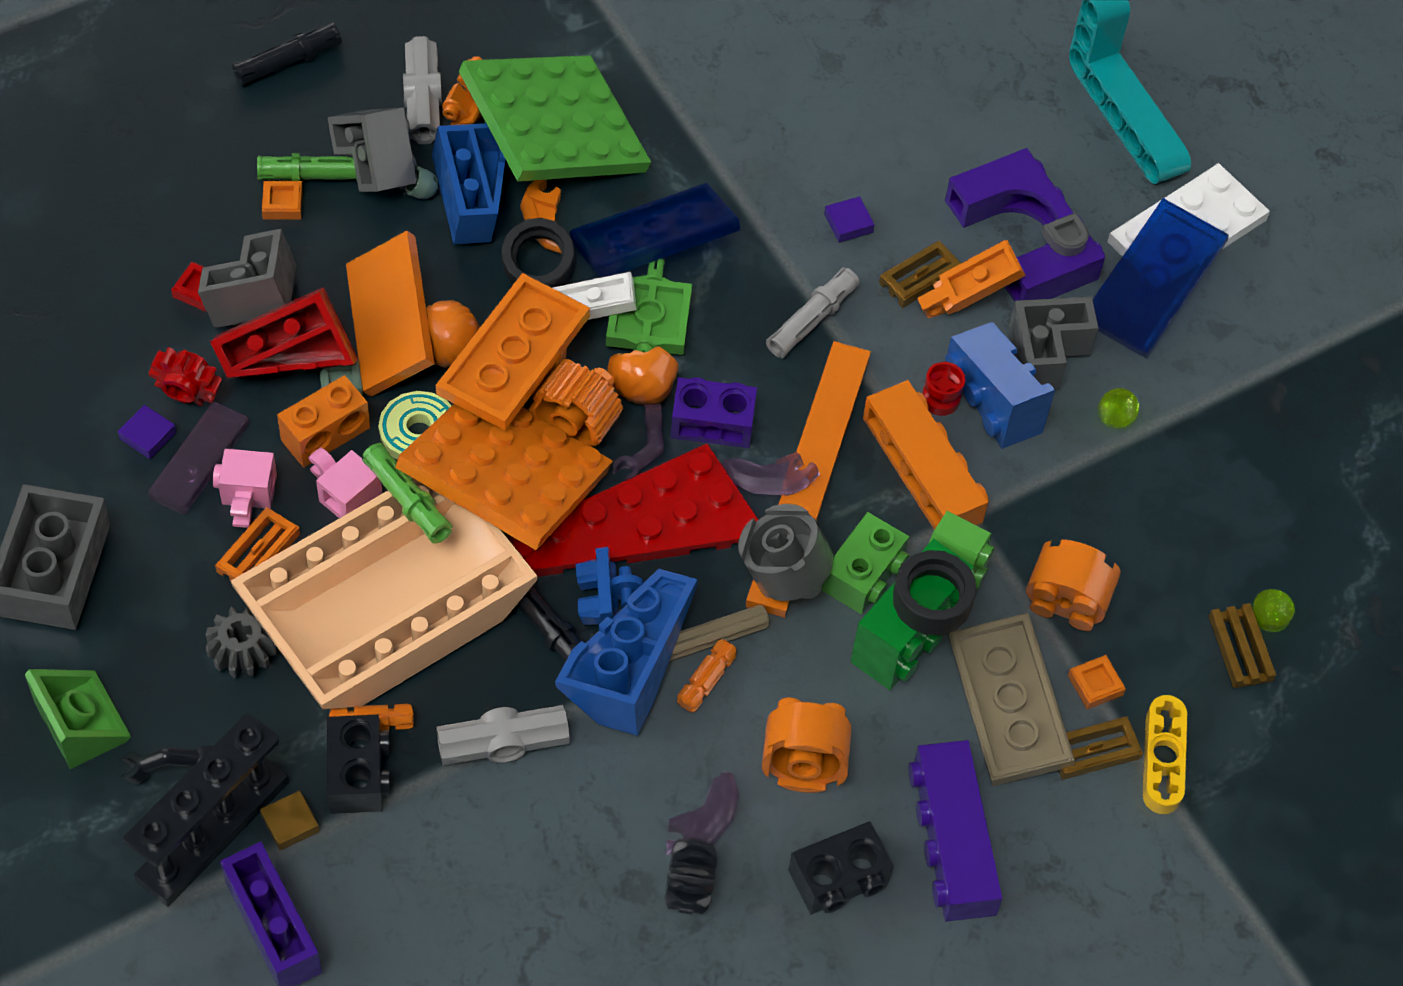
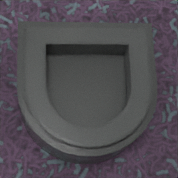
M1077 213L1043 225L1041 232L1050 247L1056 253L1063 256L1080 254L1086 247L1089 235L1087 227Z

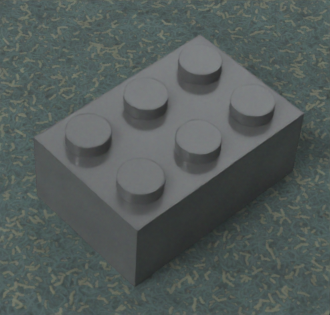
M23 484L0 548V617L76 630L111 526L104 498Z

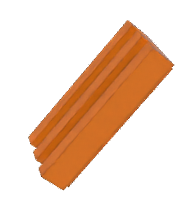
M266 507L215 565L216 572L222 576L226 574L229 576L230 581L249 571L253 565L256 567L289 548L300 535L299 526ZM270 522L275 523L273 527L266 533V535L262 539H259V541L252 547L251 552L238 565V567H233L234 563L249 548V546L256 540V538L263 532V530L270 524Z

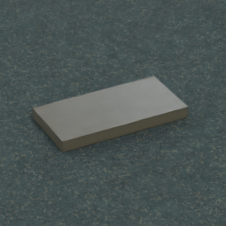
M1029 613L948 633L950 646L992 787L1061 770L1064 767L1075 766L1074 756Z

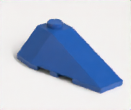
M658 569L627 598L626 606L612 619L607 617L598 625L599 631L586 643L581 641L572 649L555 681L556 688L597 724L638 736L655 701L696 591L698 580Z

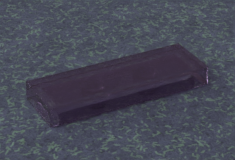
M213 401L149 489V498L185 515L213 476L215 465L222 463L224 450L232 449L248 427V417Z

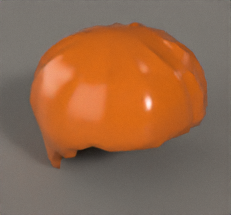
M454 300L438 301L426 307L434 358L433 365L442 368L452 365L480 328L472 312L466 306Z
M657 346L645 353L634 350L631 353H617L610 356L607 372L614 378L612 386L627 401L634 402L637 405L654 406L665 401L670 394L677 376L678 363L666 350Z

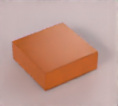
M264 181L262 199L263 219L301 220L302 181Z
M1107 655L1069 669L1067 675L1087 710L1123 696L1126 690Z

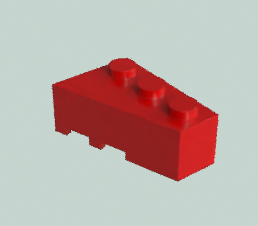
M324 287L220 333L210 341L227 378L278 373L279 371L316 369L317 367L354 365L358 359Z

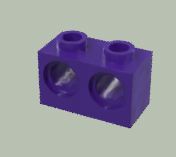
M678 377L672 415L671 439L750 448L757 387L746 386L738 382L728 384L707 381L698 377L690 379ZM689 406H698L700 408H691ZM728 411H737L739 413H730Z

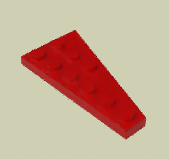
M706 443L581 501L537 550L511 535L506 537L537 577L562 574L565 569L575 568L577 563L596 559V548L608 547L610 561L626 560L627 564L688 555L694 549L714 546L716 550L731 548L732 544L739 543L740 535L746 524L753 518L756 522L758 518Z

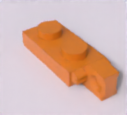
M1004 240L938 275L940 280L933 284L935 289L917 299L928 318L939 316L943 313L949 315L968 307L1026 275L1008 240Z

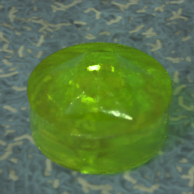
M1124 388L1109 390L1098 403V415L1101 421L1106 426L1114 429L1129 426L1136 419L1139 412L1137 398L1132 392Z
M1267 589L1260 592L1252 605L1258 626L1270 632L1285 629L1290 624L1295 612L1294 603L1291 598L1284 592L1276 589Z

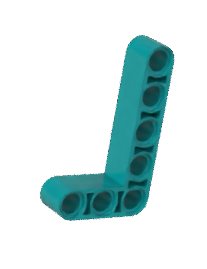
M1083 0L1069 50V61L1075 75L1151 183L1157 184L1189 172L1191 169V158L1186 146L1120 54L1130 17L1129 0Z

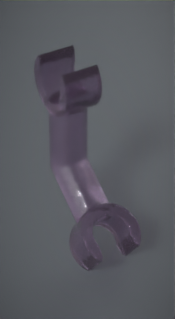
M661 404L645 405L644 423L648 445L632 457L622 456L614 462L613 474L619 472L622 468H629L633 471L626 476L625 481L639 475V471L660 456L664 450Z

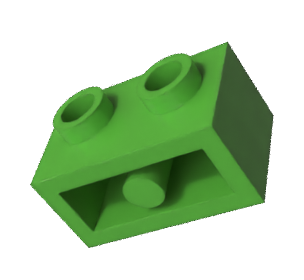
M867 512L833 557L831 572L822 584L821 591L862 615L870 603L875 604L888 588L886 581L892 573L897 575L902 564L909 559L910 555L906 553L909 536Z

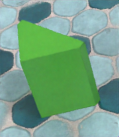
M29 669L26 672L25 677L34 703L70 769L130 739L131 735L95 670Z

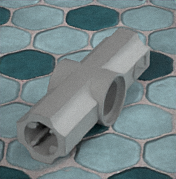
M419 36L405 43L406 74H403L404 106L407 107L406 115L410 124L409 139L415 140L418 144H431L435 140L437 127L440 126L439 106H442L441 76L437 70L438 49L436 42L429 40L426 36Z
M563 705L519 713L514 708L501 707L484 713L481 719L436 727L442 765L488 758L489 761L494 763H507L521 758L526 751L570 744L568 721Z

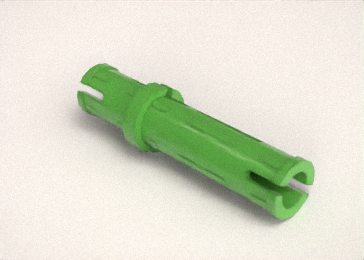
M292 153V156L282 157L257 156L258 180L357 179L353 157L300 156V153Z
M376 443L367 448L363 453L364 458L362 461L401 504L404 516L409 521L415 522L433 544L441 543L447 539L452 533L451 528H453V525L437 510L433 497L427 491H422L410 476L395 468L397 461H395L382 443Z

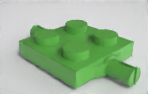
M651 257L648 261L647 276L633 277L637 310L609 315L606 346L639 350L644 353L659 346L668 353L683 355L692 284L673 282L662 277L665 261L658 257L657 269H655L656 257Z

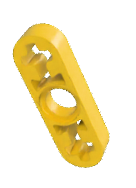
M1162 695L1152 701L1145 723L1143 800L1151 811L1158 814L1174 812L1179 807L1185 794L1187 709L1180 699L1171 695ZM1162 710L1169 711V717L1173 719L1168 733H1162L1164 728V717L1160 715ZM1158 746L1170 747L1176 754V760L1171 763L1161 762L1156 758L1154 748ZM1162 776H1169L1166 781V791L1170 794L1169 799H1162L1161 793L1157 791Z

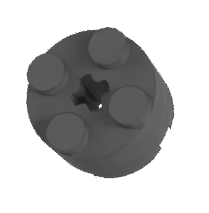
M780 504L766 509L767 515L755 522L754 518L749 521L740 535L738 549L746 568L762 594L780 601H791L800 598L812 599L821 592L822 584L831 572L833 552L818 523L809 512L798 505Z

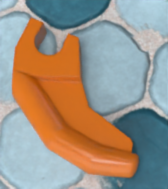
M547 179L533 181L528 186L520 205L524 220L545 218L555 221V214L561 200V189L556 187L553 191L544 193L542 191L547 188ZM544 238L536 239L545 249L561 254L559 246L554 241Z

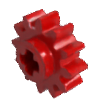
M168 347L166 352H157L148 373L150 377L157 379L154 384L155 387L162 388V391L168 397L184 404L194 401L199 406H202L204 401L213 402L222 382V378L214 375L216 368L209 366L203 357L185 349L177 353L171 347Z

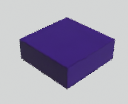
M860 196L825 206L824 215L838 242L874 232L875 224Z
M143 405L117 431L120 440L148 459H151L177 433L175 424L146 405Z

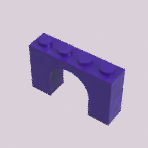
M1028 148L950 177L945 202L963 228L992 216L1008 212L1028 215L1039 221L1042 225L1073 214V211L1065 201L1061 189L1053 185L1046 175L1043 164L1039 160H1035ZM1088 235L1085 249L1075 256L1060 255L1047 243L1038 249L1017 257L1026 276L1005 286V289L1014 302L1053 299L1099 280L1105 260L1103 248L1090 235Z

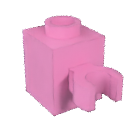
M321 447L308 457L314 464L310 471L318 478L316 482L319 502L338 518L343 517L382 494L381 481L354 451L348 452L337 463Z
M225 449L222 464L215 465L213 487L219 488L222 504L231 505L230 514L234 516L233 527L248 528L250 526L252 507H268L271 509L277 477L274 453Z

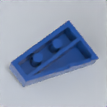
M486 123L438 126L432 158L453 243L491 242L498 215L506 159Z
M993 322L952 336L948 353L945 356V362L956 364L962 369L965 374L964 394L966 400L971 406L977 408L982 416L985 431L990 437L994 436L1001 449L1043 433L1055 389L1050 383L1041 385L1033 376L1036 374V368L1030 362L1022 364L1014 356L1017 353V348Z

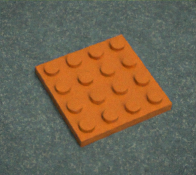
M453 404L399 455L395 468L537 550L609 472L613 460L602 455L595 448L587 446L571 436H567L562 429L552 426L544 420H535L531 412L526 408L522 407L506 430H503Z

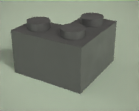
M404 107L368 109L327 117L334 155L352 154L359 192L382 191L417 183L415 175L417 164L411 152L409 141L410 124L405 116Z
M282 229L244 236L239 261L202 268L198 294L214 328L240 325L291 302L297 264Z
M1092 296L1015 301L1008 326L1010 340L1017 348V353L1014 356L1022 364L1030 362L1036 368V374L1033 375L1041 385L1050 383L1055 390L1060 389L1067 365L1066 356L1091 355L1099 329Z

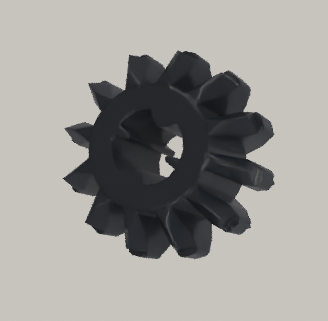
M690 838V840L678 839L673 844L664 898L668 909L692 915V913L704 914L709 908L718 854L714 844Z

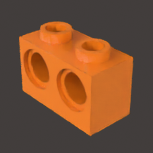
M345 375L277 414L281 441L303 468L312 463L308 457L320 447L329 453L370 429L368 402Z

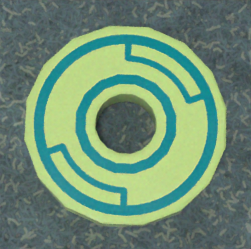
M424 391L404 393L391 400L381 412L378 425L380 439L390 455L398 460L399 455L421 435L410 432L408 428L411 425L424 423L430 427L451 407V404L435 393Z

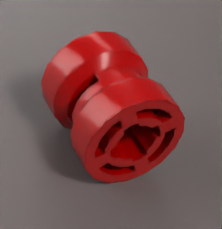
M939 362L933 364L928 369L922 394L927 401L930 413L938 416H947L958 409L965 385V374L956 364Z

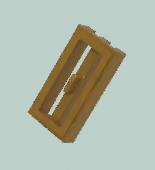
M938 240L881 274L879 283L883 288L887 286L889 288L888 293L892 298L897 296L899 299L898 304L904 308L916 301L918 297L935 289L933 284L940 280L938 275L961 264V262ZM939 254L942 256L933 263L919 268L913 275L899 283L896 281Z
M1243 604L1241 609H1236L1235 606L1227 607L1226 611L1220 612V609L1211 610L1209 620L1233 688L1273 682L1276 673L1251 604ZM1240 620H1242V622H1243V625H1244L1246 634H1247V636H1248V639H1249L1250 645H1251V647H1252V650H1253L1255 659H1256V661H1257L1259 670H1260V672H1261L1260 674H1259L1258 669H1257V666H1256V664H1255V661H1254L1252 652H1251V650H1250V647H1249L1248 641H1247V639H1246V636H1245V633H1244V630H1243V627H1242V625H1241ZM1224 622L1230 623L1237 649L1242 657L1248 676H1243Z
M1128 717L1066 732L1070 745L1121 731L1125 735L1073 749L1074 760L1129 746V748L1077 761L1075 766L1064 767L1059 771L1061 779L1064 780L1141 759L1143 752Z

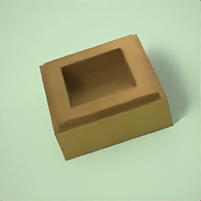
M300 791L260 809L261 816L279 851L320 832L319 826Z

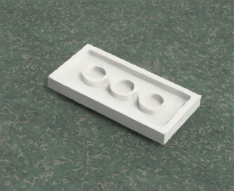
M1218 163L1112 231L1107 242L1157 291H1160L1265 222L1270 211Z

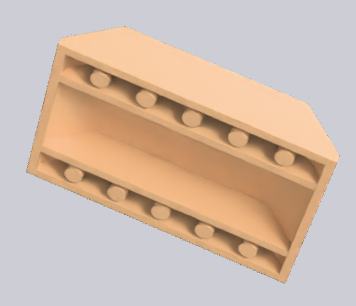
M412 478L413 482L422 491H427L433 497L437 510L453 525V528H451L452 533L441 543L433 544L415 522L409 521L404 516L401 504L389 491H386L231 580V583L321 708L332 709L367 704L501 623L537 581V575L499 528Z

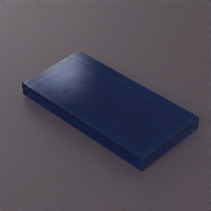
M704 183L572 229L570 236L577 250L599 278L628 271L740 231V221L708 183Z
M1162 198L1092 300L1099 328L1098 331L1147 359L1228 241L1229 234Z

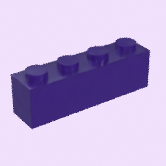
M969 740L918 745L914 762H909L908 772L911 787H918L920 801L916 803L918 824L920 827H926L928 840L924 842V853L927 866H934L936 881L932 883L935 906L942 907L945 922L997 916L1003 898Z

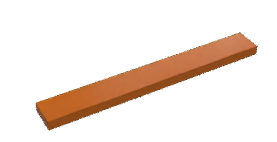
M833 341L778 505L794 504L801 506L817 521L867 369L871 351ZM753 579L745 607L751 608L756 605H763L767 613L785 618L790 601H780L764 596Z

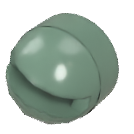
M418 166L415 172L417 183L407 185V194L418 199H429L437 193L438 180L435 174Z

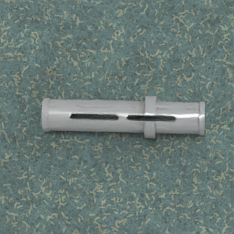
M842 267L827 284L818 286L812 292V298L766 340L768 349L776 357L784 358L824 317L833 315L840 308V303L860 285L857 275L851 269Z

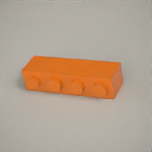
M906 380L867 396L863 419L933 529L935 530L946 511L976 526L983 523L989 503L987 492L980 483L974 481L968 472V465L964 456L960 452H955L949 443L946 429L942 423L936 422L928 411V404L923 394L916 392L909 380Z

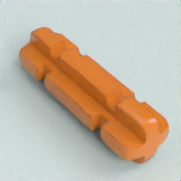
M724 639L716 642L710 650L712 652L711 655L705 657L690 677V683L685 684L678 693L677 703L680 707L691 713L699 708L703 702L702 698L708 696L725 673L724 668L729 667L736 658L737 649L733 644Z
M409 703L395 704V708L388 709V705L355 706L352 711H348V708H332L329 713V717L379 714L381 730H389V726H396V730L410 729L414 723L413 707Z

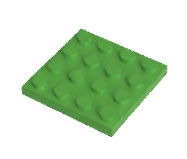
M591 56L463 61L459 73L517 181L645 173L649 168L651 161Z

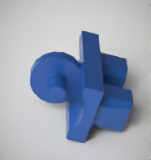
M608 547L596 548V559L576 564V577L580 590L598 588V595L578 598V614L583 625H597L607 617L612 619L619 612V599H621V606H626L627 598L644 583L641 577L631 574L629 566L620 567L619 576H617L616 564L610 561Z

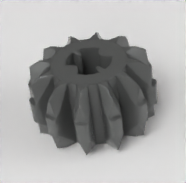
M231 606L227 618L216 614L214 619L215 627L207 628L206 639L208 643L205 647L207 656L210 659H214L215 668L219 672L229 668V673L234 679L241 670H246V673L252 678L255 673L254 667L259 666L268 669L270 664L268 657L276 656L278 648L248 606L243 613H237V610Z

